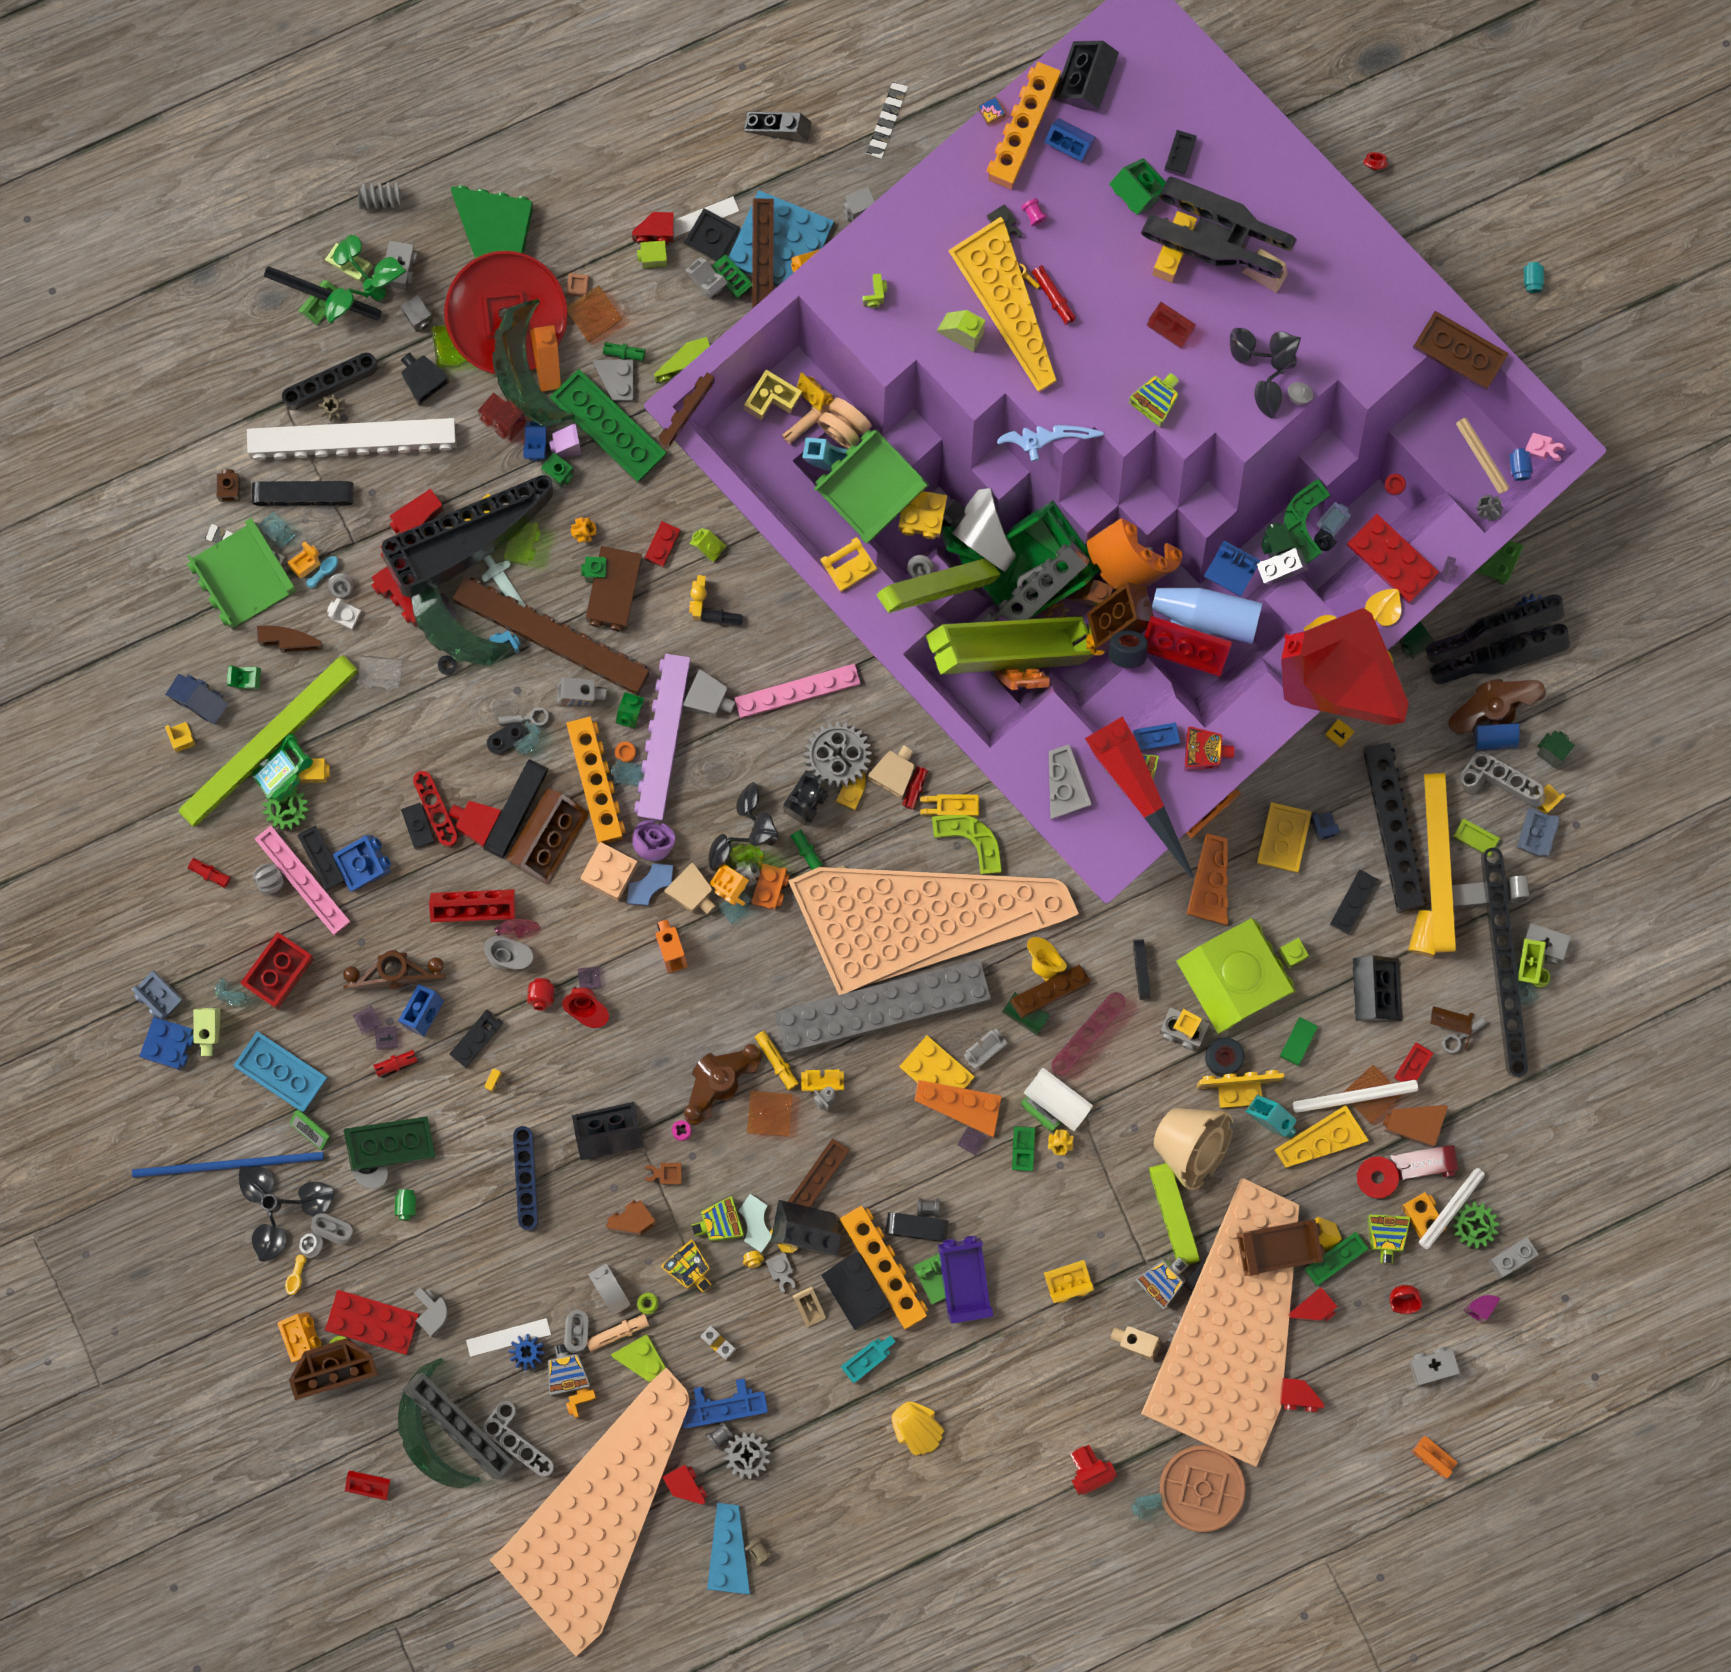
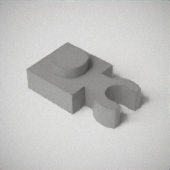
M785 1253L765 1261L773 1281L780 1279L779 1288L782 1293H785L783 1285L787 1282L792 1285L793 1289L795 1288V1282L788 1277L793 1271Z

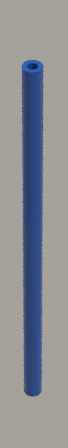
M312 1152L132 1169V1177L240 1168L241 1166L254 1167L324 1160V1153Z

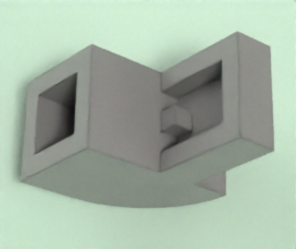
M701 257L685 269L693 283L709 299L720 293L728 283L723 276L713 270L707 260Z
M607 1263L588 1274L612 1316L631 1305Z
M419 1288L414 1294L428 1309L416 1321L433 1337L445 1325L448 1319V1307L442 1297L434 1302L433 1300L436 1297L428 1289L423 1290Z

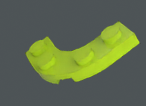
M967 815L932 817L934 839L954 836L966 838L976 847L980 875L1001 873L997 841L991 830L983 823Z

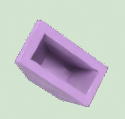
M576 424L552 434L553 440L550 441L552 453H556L561 458L581 455Z

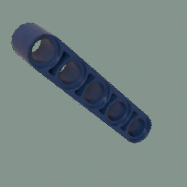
M520 1126L513 1133L518 1222L523 1230L531 1232L537 1228L539 1223L534 1137L528 1127ZM522 1131L529 1133V1138L525 1142L518 1140V1134ZM524 1152L529 1153L530 1160L527 1163H521L519 1161L520 1154ZM525 1173L530 1174L532 1177L528 1184L520 1182L521 1176ZM528 1194L533 1197V1201L530 1205L526 1206L522 1204L521 1200L524 1195ZM526 1216L534 1218V1223L530 1227L523 1225V1219Z

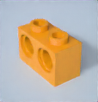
M1426 1192L1401 1206L1406 1216L1410 1217V1223L1420 1240L1428 1230L1426 1222L1428 1220L1435 1221L1440 1215L1435 1209V1200L1431 1195H1427ZM1416 1202L1424 1203L1426 1207L1424 1213L1416 1211Z

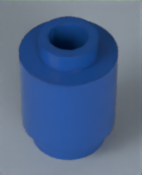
M1524 448L1513 450V453L1509 455L1511 475L1514 476V480L1526 481L1531 479V474L1533 473L1531 453Z

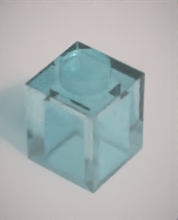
M1335 502L1320 518L1317 526L1335 537L1350 520V511L1343 504L1339 505Z

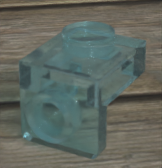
M528 721L524 724L530 734L513 744L519 755L531 752L535 748L534 745L540 742L538 737L541 734L535 724L530 725Z
M220 978V983H216L215 996H218L221 1002H227L228 1006L239 1007L240 1003L246 1004L247 995L244 992L226 991L227 981L225 978Z

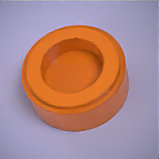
M630 742L619 743L615 748L617 760L621 763L632 762L636 756L634 745Z

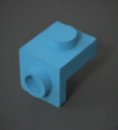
M509 630L503 634L496 633L489 638L490 641L487 642L492 654L511 644L516 654L520 652L518 646L521 643L516 634L511 635Z

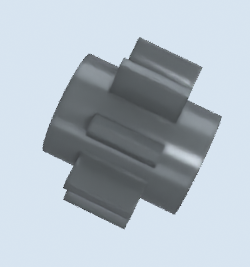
M1491 494L1485 495L1478 501V506H1476L1477 514L1482 520L1485 518L1488 521L1497 520L1504 509L1501 505L1503 502L1498 496L1493 498Z

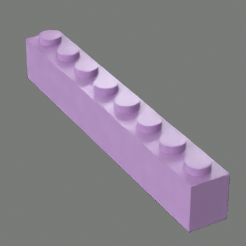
M665 654V658L660 660L659 671L662 672L661 680L657 679L655 691L659 692L658 699L653 700L652 712H655L654 720L649 722L648 732H652L651 739L646 741L645 752L648 753L647 761L643 760L641 773H645L644 780L639 781L638 793H641L640 801H636L634 809L638 820H655L656 823H663L691 663L690 657Z

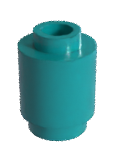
M1529 262L1527 266L1523 267L1524 287L1527 293H1540L1545 286L1544 266L1540 265L1539 262Z

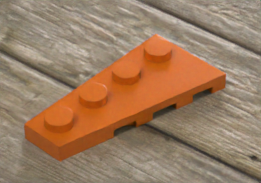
M1209 833L1205 835L1186 915L1225 926L1228 925V839Z
M918 1080L914 1101L994 1137L1001 1102L1000 1095Z

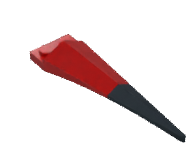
M1123 716L1085 737L1086 743L1098 762L1148 822L1189 877L1193 878L1189 863L1136 738Z

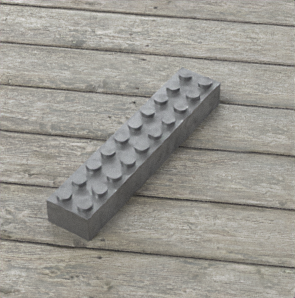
M976 959L776 1011L775 1014L787 1056L990 1003L991 997L981 960Z

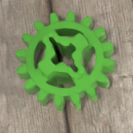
M297 787L294 788L290 795H287L279 802L274 798L270 800L265 796L268 803H263V806L267 808V810L263 811V814L265 816L269 815L266 820L268 823L273 822L274 828L280 825L282 831L285 830L286 826L293 830L294 824L299 827L301 826L300 819L306 820L303 813H308L309 810L304 806L309 803L307 800H302L305 795L303 792L298 794L299 789ZM296 799L299 801V810L294 805ZM282 805H284V806L289 805L290 809H289V810H286V809H285L284 812H283V809H282L281 807H282ZM272 806H275L277 809L276 816L273 815ZM294 817L291 820L285 821L286 818Z
M1473 1202L1471 1208L1468 1204L1463 1205L1465 1211L1459 1209L1457 1213L1460 1216L1453 1217V1220L1457 1222V1224L1452 1225V1228L1457 1229L1454 1237L1460 1235L1459 1243L1466 1241L1467 1248L1474 1244L1475 1249H1478L1479 1243L1483 1247L1487 1246L1486 1240L1492 1242L1494 1239L1491 1235L1498 1234L1494 1227L1498 1226L1499 1223L1493 1221L1497 1215L1490 1214L1491 1207L1485 1210L1484 1203L1477 1207L1476 1202ZM1476 1211L1473 1217H1464L1467 1213ZM1484 1215L1487 1218L1489 1225L1485 1223L1483 1219ZM1474 1221H1478L1477 1225L1480 1226V1228L1473 1230V1225H1471V1223H1473ZM1462 1226L1466 1228L1467 1236L1463 1232ZM1479 1233L1486 1234L1481 1239H1475Z

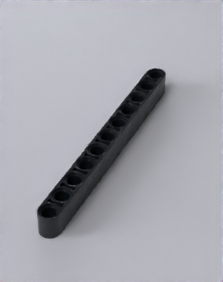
M1492 847L1486 849L1481 854V865L1505 1065L1509 1075L1521 1077L1528 1071V1061L1502 852L1498 848ZM1489 852L1496 854L1497 860L1495 863H1490L1487 860ZM1491 873H1496L1499 876L1497 884L1490 882L1489 876ZM1494 894L1501 896V904L1495 905L1492 902ZM1497 914L1504 918L1502 926L1496 925L1494 921ZM1500 935L1504 936L1507 940V944L1504 947H1500L1497 944V938ZM1502 956L1509 959V966L1507 968L1501 967L1499 963ZM1505 977L1509 978L1512 982V986L1509 989H1505L1502 986V980ZM1508 998L1514 1001V1008L1512 1010L1506 1009L1504 1005ZM1510 1019H1513L1517 1024V1028L1514 1031H1510L1507 1027ZM1513 1040L1519 1043V1050L1517 1052H1513L1510 1049V1043ZM1516 1061L1522 1065V1070L1519 1073H1515L1512 1069V1065Z

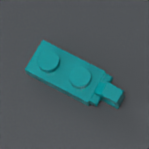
M891 1335L884 1341H881L879 1338L875 1341L873 1340L841 1366L842 1370L853 1384L887 1358L890 1354L888 1348L896 1343Z

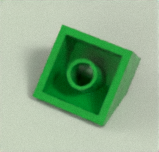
M1142 158L1123 167L1109 185L1114 193L1124 200L1128 208L1138 215L1148 210L1160 200L1159 195L1166 181Z

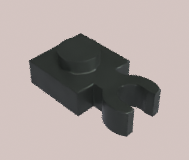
M1005 204L987 215L990 223L1002 217L1009 238L1013 233L1019 239L1021 238V231L1013 227L1016 224V219Z

